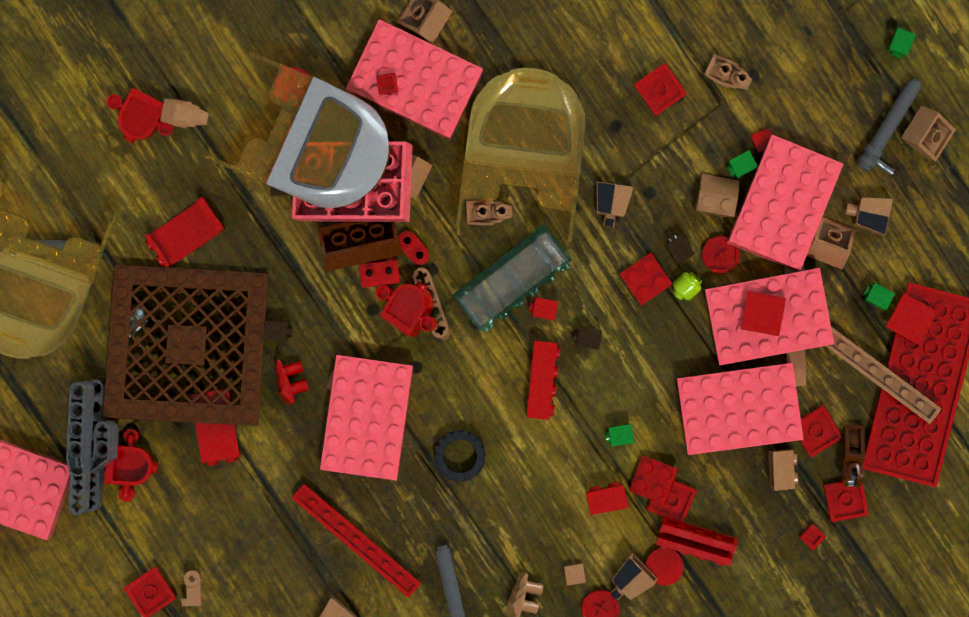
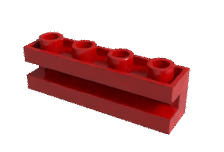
M534 341L527 418L550 420V416H554L555 405H552L551 401L552 397H556L557 386L553 385L554 378H558L559 368L555 366V361L560 358V347H557V343Z
M663 516L657 534L656 545L663 549L676 550L683 555L690 554L696 556L700 560L714 561L720 566H731L733 553H735L737 548V538Z

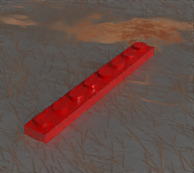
M305 483L292 497L296 503L409 598L419 587L421 582Z

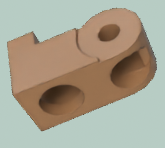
M190 570L184 575L183 579L186 584L187 598L181 599L182 607L202 606V575L197 570Z

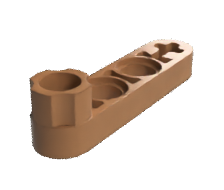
M418 268L413 274L415 285L418 281L422 282L418 279L421 272L424 275L427 274L424 277L428 286L427 290L433 291V307L439 308L440 311L439 315L435 317L439 323L435 330L431 332L436 338L442 341L447 340L452 330L447 322L432 276L427 269ZM440 327L446 329L443 331V335L438 333Z

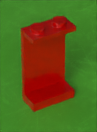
M204 197L196 200L197 203L151 234L147 233L145 235L147 238L145 243L151 251L155 250L158 255L156 259L161 266L165 265L167 268H170L226 230Z
M230 390L224 396L231 403L230 396L232 395ZM210 391L205 396L212 402L219 394L216 391ZM200 393L190 395L191 401L194 398H196ZM203 397L196 402L209 404ZM223 398L219 399V400L215 403V404H221V405H228V404L223 400ZM195 423L202 463L212 466L219 464L218 461L226 459V463L238 461L237 457L242 456L239 453L235 425Z

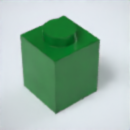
M898 27L895 29L886 51L890 52V56L896 59L905 58L910 51L916 34Z
M750 150L728 161L727 164L729 166L726 167L730 176H734L737 179L758 168V165Z
M872 283L871 286H866L863 292L865 296L863 301L882 311H886L895 293L876 283Z
M631 424L607 427L608 431L605 432L606 443H610L611 447L634 443Z

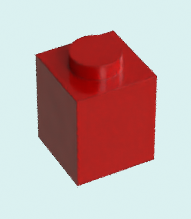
M536 297L535 301L531 300L529 312H532V317L555 321L558 302Z

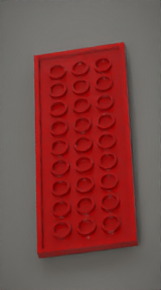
M908 282L905 294L938 312L920 345L897 333L894 334L886 368L939 406L941 411L929 424L881 388L865 449L863 469L937 488L969 360V298Z

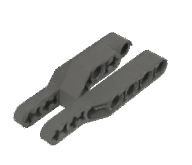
M105 378L92 380L91 382H75L70 386L66 459L70 474L69 510L74 515L100 509L102 506L105 467L118 458L119 426L116 421L110 420V418H103ZM98 384L101 385V391L98 389ZM81 386L83 388V394L80 392ZM98 403L100 404V411L97 408ZM80 406L82 407V410H83V411H82V414L80 413V410H79ZM79 425L82 428L81 433L79 432ZM78 445L81 447L80 452L78 451ZM90 481L96 482V486L90 484ZM77 484L83 486V489L77 488ZM92 499V501L95 502V505L89 503V500ZM76 503L82 505V508L79 509V507H76Z

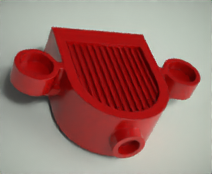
M134 88L131 89L124 103L122 98L116 94L110 95L106 100L107 106L110 109H120L118 115L119 128L125 135L123 139L134 144L135 140L144 141L151 138L157 129L163 136H170L174 132L173 125L160 121L164 103Z
M420 281L416 285L404 284L399 286L394 292L390 286L381 285L377 288V298L388 301L380 317L407 336L417 337L421 329L431 332L437 326L436 319L430 316L433 308V299L427 290L428 286Z
M135 429L125 431L123 438L126 446L118 445V458L105 467L104 484L123 485L119 490V498L124 502L131 501L135 496V491L131 486L146 482L153 473L157 474L158 462H154L149 451L142 447L134 446L140 439V434Z

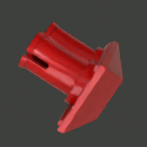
M279 359L275 360L274 369L278 395L287 405L295 402L293 395L309 390L305 379L290 384L287 378L288 376L302 373V365L300 361L284 366Z

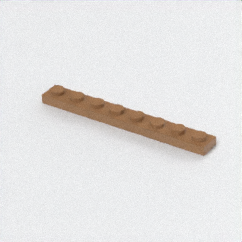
M831 327L834 344L827 345L828 349L927 423L931 424L941 411L939 406Z

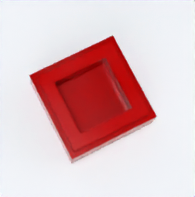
M396 73L376 76L379 96L398 93Z
M769 128L751 135L757 153L765 150L771 136Z
M811 523L799 538L814 550L826 536Z

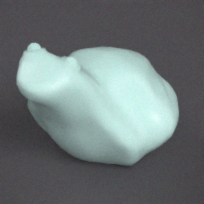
M143 308L134 313V316L139 321L147 315ZM132 316L130 329L137 324ZM139 326L132 334L135 335L141 327Z

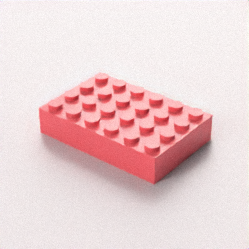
M379 19L346 90L451 140L481 78L483 68ZM396 73L398 93L379 96L376 76Z
M771 135L739 210L727 244L796 272L800 271L843 163Z
M308 142L295 170L294 180L318 187H331L347 158L353 142ZM389 142L387 163L380 179L365 196L351 204L333 209L322 208L293 196L292 219L297 221L410 222L413 145L408 142Z
M820 268L705 289L719 365L834 344ZM748 291L786 298L779 336L741 329Z
M336 355L320 470L397 481L413 365Z
M793 363L677 378L688 455L804 440Z
M0 440V524L45 540L51 539L70 486L68 464Z

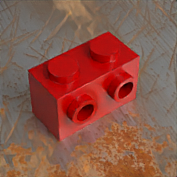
M394 257L382 259V262L375 263V261L359 264L362 288L401 284L398 260H394Z
M618 481L608 483L606 488L600 489V485L590 487L589 491L585 492L590 515L629 508L624 485H619Z

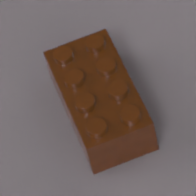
M344 222L317 228L326 271L402 255L395 222Z

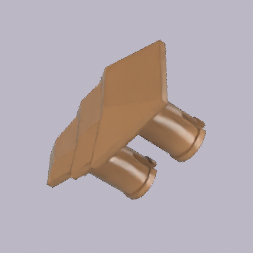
M713 54L704 74L725 88L747 90L752 80L737 63Z
M165 99L160 121L182 128L196 127V125H207L209 113L199 109V106L193 105L189 101Z
M493 199L466 201L467 224L493 226L494 223H501L502 220L512 218V206L503 204L501 201H493Z
M524 571L519 575L517 583L507 601L509 615L512 617H520L521 611L533 614L538 612V602L525 600L526 592L541 595L543 584L528 581V574Z

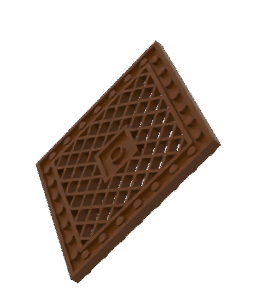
M115 265L103 418L258 427L269 274ZM145 286L158 288L151 293ZM165 288L177 289L170 294ZM141 289H144L149 296L140 302L135 295ZM184 289L197 290H195L191 295H189ZM163 290L168 297L159 303L154 296ZM204 290H216L210 296L204 292ZM182 291L187 298L179 304L173 297ZM223 291H233L234 293L227 297ZM199 292L207 298L200 305L192 299ZM242 292H248V297L246 298ZM220 293L226 300L217 306L212 299ZM239 294L245 301L236 307L231 300ZM132 298H134L138 303V305L133 309ZM152 298L158 306L149 312L144 304ZM172 300L177 307L168 313L163 306ZM191 301L196 308L188 314L182 307ZM208 302L216 308L209 315L201 309ZM227 303L235 309L228 316L221 311ZM247 305L245 317L240 310ZM142 307L147 315L139 321L134 316V313ZM161 308L167 316L158 322L153 314ZM178 310H181L186 317L177 323L172 316ZM200 311L205 318L196 324L191 317ZM219 312L224 317V320L216 326L210 318ZM236 313L244 319L237 326L229 320ZM132 316V318L137 322V324L130 329ZM151 317L156 325L148 331L142 324ZM170 318L175 325H168L167 332L162 327V324ZM187 320H190L194 326H182V325H183ZM207 321L214 327L209 333H207V327H201ZM228 322L233 330L225 336L219 328ZM246 323L244 336L238 329ZM140 326L146 334L137 340L132 332ZM160 327L165 335L157 341L151 334ZM218 331L223 338L214 344L209 337ZM237 332L242 340L234 346L228 338ZM131 336L135 343L129 348V337ZM149 336L155 344L146 350L141 342ZM165 339H167L166 351L160 345ZM206 340H208V342L213 346V347H212L210 350H208L207 352H206ZM227 341L232 348L226 354H223L218 347ZM243 343L244 355H242L240 351L237 349ZM139 345L144 353L136 359L131 354V351ZM158 346L164 354L155 360L150 352ZM216 349L222 357L213 363L207 356ZM236 351L241 358L235 364H232L227 357ZM129 354L134 362L127 367ZM148 355L153 363L145 369L139 362ZM165 357V363L172 364L166 370L159 365V362ZM206 359L212 366L203 373L198 366H205ZM223 360L231 366L224 373L216 367ZM241 362H243L242 374L236 369ZM135 365H138L143 372L134 378L129 371ZM157 365L162 373L154 379L148 372ZM179 365L191 366L187 370L183 371ZM176 366L182 374L173 380L167 373ZM196 368L201 375L195 381H192L187 374ZM215 369L220 374V377L212 383L206 375ZM234 370L240 377L231 384L225 376ZM128 374L133 381L126 386V376ZM144 375H147L152 382L143 388L138 381ZM166 375L172 383L163 390L157 382ZM185 376L191 384L182 390L176 383ZM205 378L210 385L202 392L196 384ZM224 379L229 387L221 393L215 385ZM242 380L240 394L235 386ZM136 383L142 391L133 397L127 390ZM156 385L161 392L152 398L147 391ZM175 386L181 393L172 400L166 392ZM194 386L200 394L191 401L185 393ZM214 388L219 396L211 402L205 394ZM233 389L238 397L230 403L224 395ZM125 393H126L131 399H125ZM144 393H145L146 396L150 399V400H137V399H139ZM165 395L170 402L157 400ZM184 396L189 403L176 401ZM203 397L209 404L196 402ZM223 398V400H224L228 405H221V404H215V403H216L219 399ZM240 400V406L234 405Z

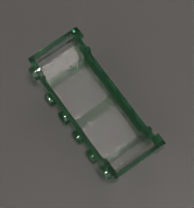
M542 224L527 238L461 289L457 290L452 296L480 332L482 330L487 332L495 326L493 324L495 320L499 318L502 321L510 314L508 310L513 306L517 309L525 303L523 299L526 296L530 295L532 297L538 293L540 285L545 283L547 286L555 279L553 275L558 271L563 273L571 267L569 263L572 259L548 228Z

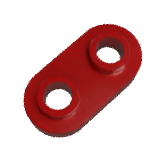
M405 231L399 235L400 247L413 263L423 265L429 260V251L414 233ZM409 237L411 242L405 244L404 238ZM417 252H422L423 258L418 259L416 257Z

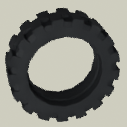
M456 430L447 433L440 439L435 449L434 458L436 466L443 476L450 480L462 482L478 475L484 466L486 454L484 445L476 435L468 431ZM455 440H465L471 443L476 452L474 465L463 472L454 471L445 463L444 451L447 445Z

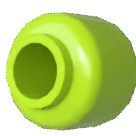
M692 272L682 273L673 283L675 289L673 293L680 300L683 298L685 300H692L701 291L700 284L702 282Z

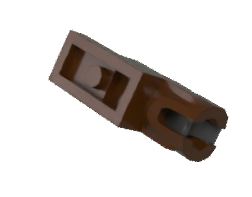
M844 425L842 483L845 487L859 488L863 483V463L865 460L863 425Z

